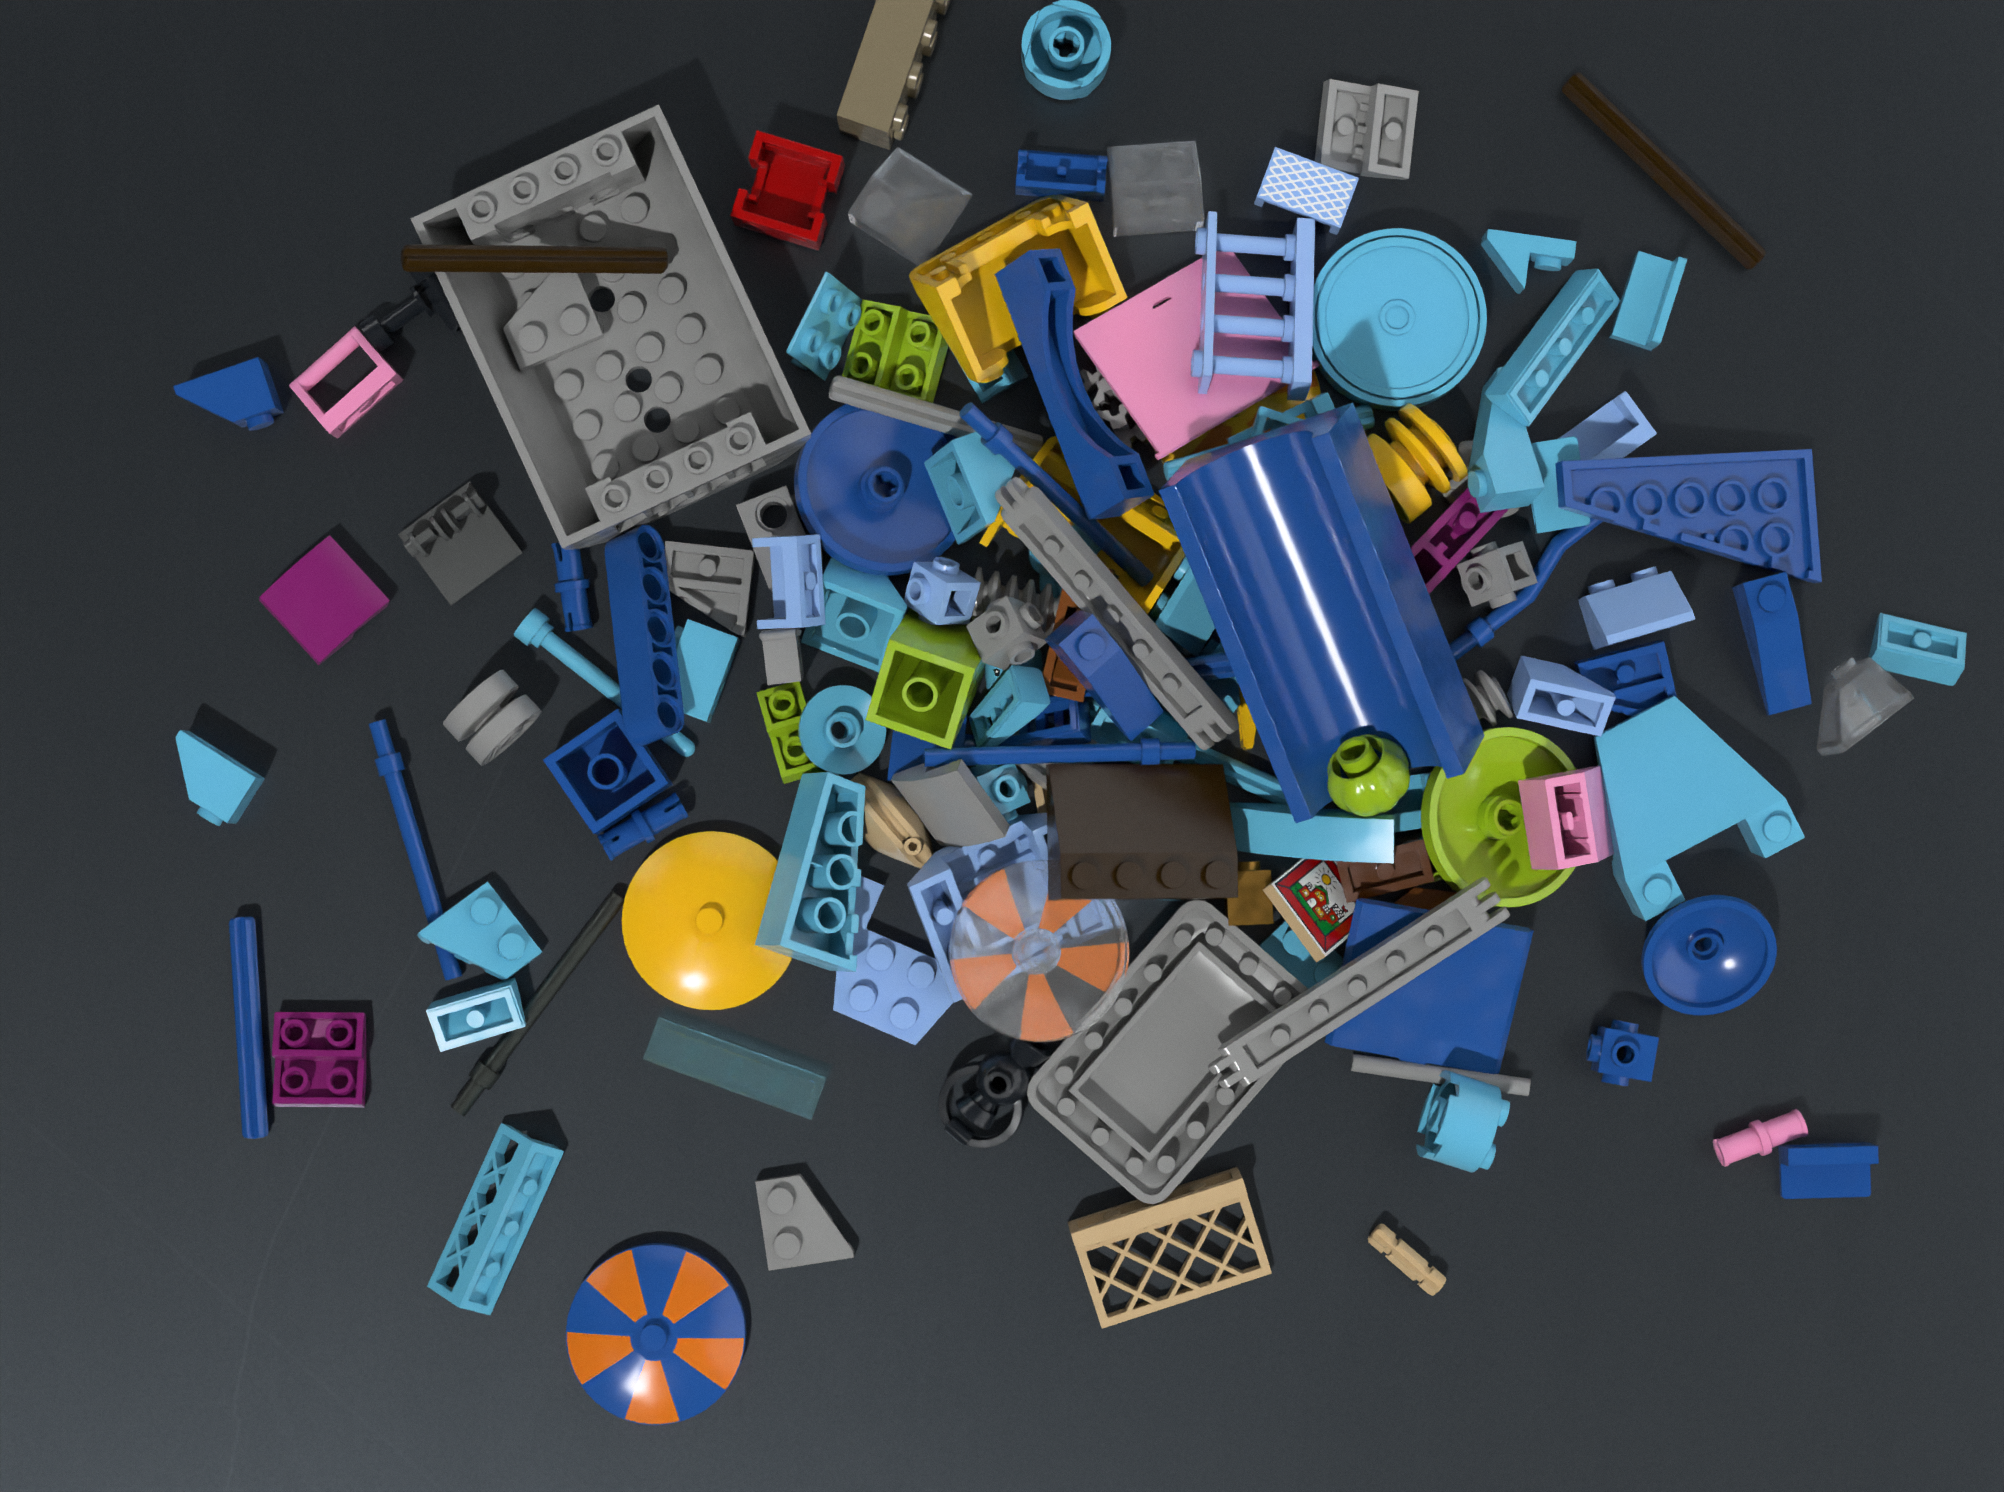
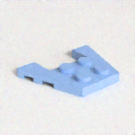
M861 876V887H856L855 914L859 915L858 933H854L853 955H857L856 972L836 971L833 1010L916 1045L953 1004L936 958L867 929L885 885Z

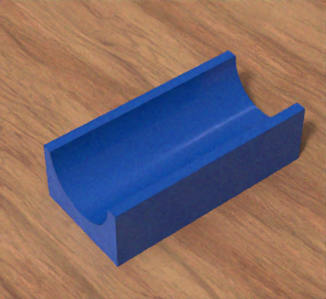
M1350 403L1187 459L1160 488L1159 492L1295 823L1312 819L1320 809L1333 801L1327 789L1328 762L1338 747L1352 737L1373 734L1395 742L1401 746L1407 757L1408 769L1424 766L1443 767L1447 779L1464 774L1485 735L1354 404ZM1373 748L1378 758L1381 759L1382 753ZM1340 765L1341 777L1348 779Z

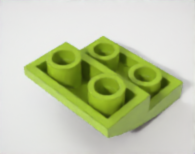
M862 299L860 306L861 317L854 329L842 376L933 403L948 344L931 316L911 312L900 306Z

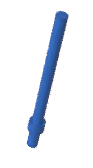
M972 402L966 404L961 409L959 416L981 436V443L994 455L1000 454L1033 486L1038 487L1066 517L1141 587L1146 586L1152 580L1154 574L1097 520L1089 521L1084 508L1012 441L1013 434L1000 422L993 423Z
M386 719L369 724L378 758L375 759V764L379 777L384 776L429 925L443 915L444 912L401 772L405 770L400 752H395ZM435 945L445 981L463 976L458 959L454 957V954Z
M1140 738L1139 743L951 748V750L947 748L924 749V767L943 766L960 759L964 761L966 766L1140 761V765H1159L1160 760L1195 759L1196 747L1194 741L1160 742L1159 738Z

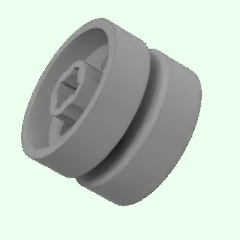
M503 669L491 675L469 693L443 722V726L458 742L476 733L467 744L466 750L481 766L491 762L512 745L536 721L542 712L527 694L508 703L518 691L519 686Z

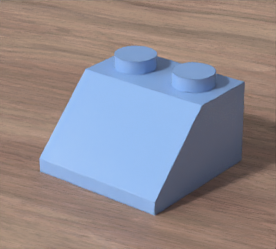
M1655 566L1630 574L1632 582L1618 587L1615 586L1613 579L1588 586L1590 595L1578 599L1593 650L1695 620L1693 610L1672 571L1658 574Z

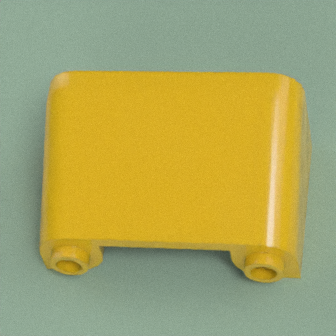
M1060 194L1039 198L920 264L910 272L909 278L915 292L970 380L977 383H988L1002 376L1004 373L1003 368L1009 362L1006 353L1021 345L995 274L1027 251L1061 249L1076 288L1073 315H1090L1091 319H1095L1115 308L1114 305L1128 298L1088 202Z

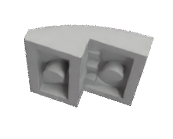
M1334 79L1324 81L1315 162L1350 175L1400 180L1409 179L1419 91L1379 83L1373 86H1366Z
M962 759L938 768H934V766L924 767L923 763L893 774L891 781L940 846H972L1006 837L1010 825Z

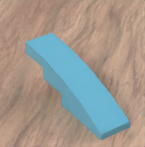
M1229 802L1237 851L1302 859L1394 864L1395 815L1361 817L1350 814V812L1343 809H1320L1312 819L1295 823L1288 804Z

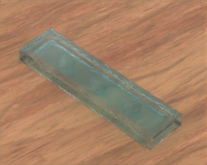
M662 1017L657 1019L643 1060L810 1120L813 1118L827 1079L826 1076Z

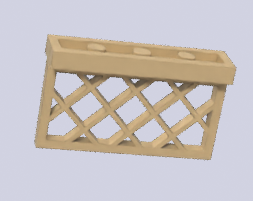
M1238 1167L1179 1185L1166 1199L1159 1203L1149 1204L1136 1199L1068 1221L1073 1243L1102 1329L1272 1274L1248 1199V1193ZM1240 1202L1244 1217L1236 1232L1214 1222L1222 1207ZM1211 1211L1208 1218L1201 1216V1214ZM1191 1218L1204 1225L1193 1246L1172 1236L1179 1221ZM1168 1225L1165 1232L1157 1229ZM1247 1227L1252 1240L1242 1236ZM1210 1229L1231 1238L1221 1260L1200 1250ZM1148 1232L1161 1238L1150 1260L1129 1250L1136 1235ZM1126 1239L1123 1246L1115 1243L1117 1241ZM1168 1242L1189 1252L1179 1273L1157 1264ZM1238 1243H1241L1255 1250L1259 1265L1240 1270L1228 1264V1261ZM1106 1246L1118 1252V1255L1107 1274L1090 1265L1087 1251ZM1125 1256L1147 1266L1136 1287L1115 1278ZM1196 1256L1217 1266L1211 1279L1200 1284L1185 1277ZM1153 1270L1174 1280L1168 1293L1157 1298L1142 1291ZM1224 1270L1231 1273L1220 1277ZM1094 1276L1104 1280L1100 1289H1098ZM1110 1284L1132 1294L1125 1308L1106 1314L1102 1299ZM1181 1284L1188 1287L1178 1291ZM1138 1298L1145 1300V1302L1136 1304Z

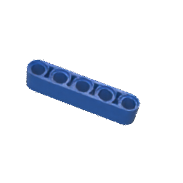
M641 525L610 539L605 545V563L623 724L628 737L639 746H645L676 734L682 730L684 725V709L665 547L658 531L650 525Z

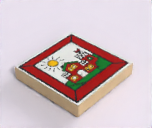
M1301 858L1263 889L1264 893L1316 963L1325 958L1348 938L1356 901L1346 902L1336 861Z

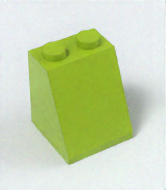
M910 608L889 638L865 720L951 750L985 674V663L982 662L966 627L968 624L931 625L921 621L918 618L919 614Z

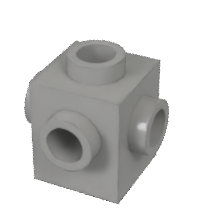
M1496 541L1470 550L1472 559L1456 565L1461 576L1462 587L1468 595L1472 607L1488 601L1492 609L1517 600L1515 591L1538 583L1523 541L1498 548Z
M1010 596L993 601L987 606L984 613L966 625L982 662L1005 671L1011 665H1019L1029 661L1035 655V651L1047 643L1044 640L1047 637L1041 627L1044 621L1038 609L1030 602L1025 603Z

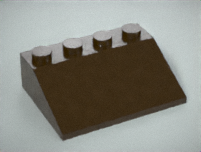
M1223 764L1046 765L1048 901L1238 898L1237 847Z

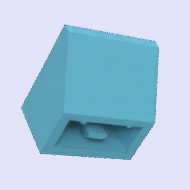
M1185 557L1171 580L1178 584V587L1172 596L1164 592L1162 593L1149 617L1177 650L1189 657H1196L1211 636L1215 626L1188 560Z

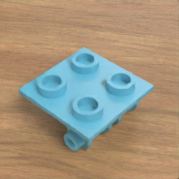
M825 272L786 350V353L792 357L791 363L803 370L809 369L822 380H826L830 370L838 364L841 357V348L850 330L855 328L860 320V306L862 303L861 298L828 272Z

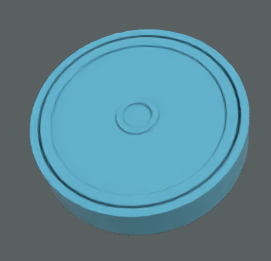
M1391 228L1373 231L1355 238L1340 248L1327 261L1314 283L1312 358L1314 361L1317 360L1320 366L1317 368L1328 383L1339 393L1358 404L1369 405L1371 408L1378 410L1398 411L1407 403H1411L1417 408L1432 403L1446 395L1465 377L1481 351L1486 333L1487 308L1480 282L1471 266L1461 254L1446 242L1430 234L1412 229Z

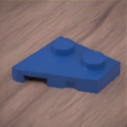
M1662 640L1574 662L1577 673L1614 693L1616 698L1611 711L1634 716L1672 695L1677 697L1665 642Z

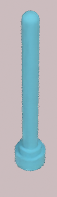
M535 607L518 626L514 636L526 646L532 644L536 648L540 646L545 648L622 709L619 684L552 632L554 627L548 623L550 618ZM681 732L661 739L683 757H689L695 752L694 743Z

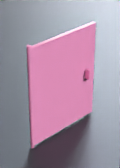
M1216 251L1215 274L1250 276L1234 252ZM1202 258L1073 331L1077 341L1157 452L1155 454L1157 460L1288 385L1287 383H1281L1280 378L1212 374L1207 394H1198V377H1191L1192 351L1199 350ZM1215 292V315L1282 319L1265 295ZM1168 299L1167 302L1153 309L1154 306ZM1214 333L1213 356L1282 360V356H1288L1289 342H1282L1281 337ZM1317 360L1312 361V370L1320 366Z

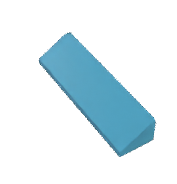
M1599 269L1577 270L1572 274L1485 391V396L1493 404L1523 426H1530L1621 302Z

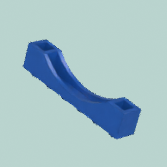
M1061 249L1027 251L997 272L995 276L1088 520L1119 517L1155 494L1139 453L1125 445L1106 426L1094 409L1084 388L1076 362L1073 341V306L1076 288Z

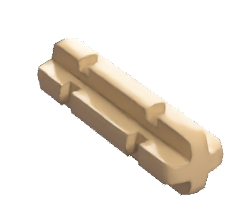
M1385 1224L1378 1225L1369 1235L1368 1242L1380 1253L1384 1251L1386 1253L1385 1257L1411 1280H1418L1417 1285L1431 1296L1438 1293L1444 1286L1446 1277L1435 1267H1428L1429 1262L1401 1238L1397 1240L1395 1238L1396 1234Z

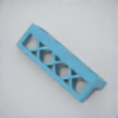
M501 1123L427 1287L459 1308L491 1315L564 1151L552 1144L532 1139L514 1127ZM512 1139L518 1143L512 1160L506 1164L504 1154ZM496 1183L497 1193L493 1202L487 1205L486 1193L490 1185ZM477 1223L478 1235L474 1244L469 1246L467 1235L471 1227ZM458 1265L460 1275L452 1289L446 1285V1282L453 1267Z

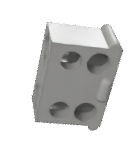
M800 628L764 629L759 634L763 644L767 685L799 682L804 679L799 637L802 630Z

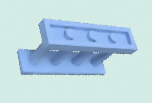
M1208 211L1204 228L1197 227L1195 254L1202 255L1199 350L1192 351L1191 377H1198V394H1207L1212 374L1280 378L1281 383L1288 384L1287 400H1306L1312 383L1315 219L1297 218L1293 233L1285 234V238L1217 233V212ZM1216 251L1283 256L1284 261H1290V274H1285L1284 278L1215 274ZM1215 292L1282 296V301L1289 302V315H1283V319L1215 315ZM1214 333L1281 337L1282 342H1289L1288 356H1282V360L1213 356Z

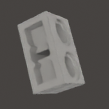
M786 485L736 505L751 545L752 538L806 535L801 523L802 518L798 511L795 494L790 495ZM772 505L782 506L787 511L785 523L778 528H769L763 523V513ZM753 547L768 588L772 592L770 547ZM821 549V557L823 560L825 559V557Z

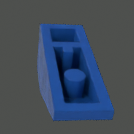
M1787 572L1732 587L1767 716L1812 704L1799 617Z
M1077 610L1044 639L1129 741L1135 739L1164 712L1123 650L1093 614Z

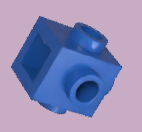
M1612 1019L1611 1028L1598 1026L1597 1035H1590L1586 1050V1060L1592 1061L1591 1070L1603 1073L1601 1082L1628 1086L1630 1078L1651 1082L1659 1037L1638 1033L1639 1024ZM1622 1046L1624 1049L1623 1056L1617 1059V1051Z

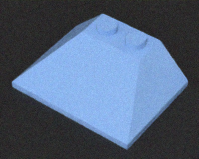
M1047 812L1018 815L1017 818L1008 821L1010 826L1006 837L972 846H947L936 851L907 883L950 997L954 1003L964 998L954 979L951 966L952 959L1010 954L1012 962L1016 967L1003 979L1005 980L1055 957L1056 949L1076 947L1115 929L1105 900H1091L1051 935L1038 928L1048 891ZM1002 869L1024 929L1014 939L962 906L971 892L981 882Z

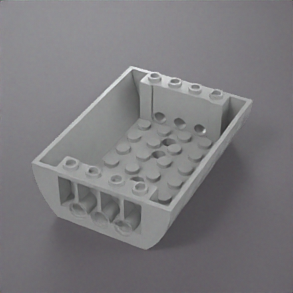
M659 105L410 218L422 245L663 247L667 250L668 267L662 274L578 273L589 301L593 293L599 289H609L614 293L615 301L611 309L605 312H597L593 309L604 338L525 371L520 370L503 327L550 273L435 272L562 549L574 550L605 543L641 525L652 523L779 464L798 451L811 438V432ZM636 369H645L651 373V385L644 392H633L628 388V376ZM654 409H664L670 414V425L665 431L660 433L652 432L646 426V417Z

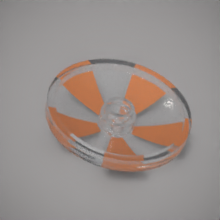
M1048 860L1019 862L1003 867L988 875L976 885L963 901L951 931L949 944L950 966L954 982L965 1004L988 1027L998 1033L1018 1040L1031 1042L1057 1041L1072 1037L1091 1027L1103 1017L1115 1002L1122 989L1128 970V932L1121 911L1114 900L1048 901Z

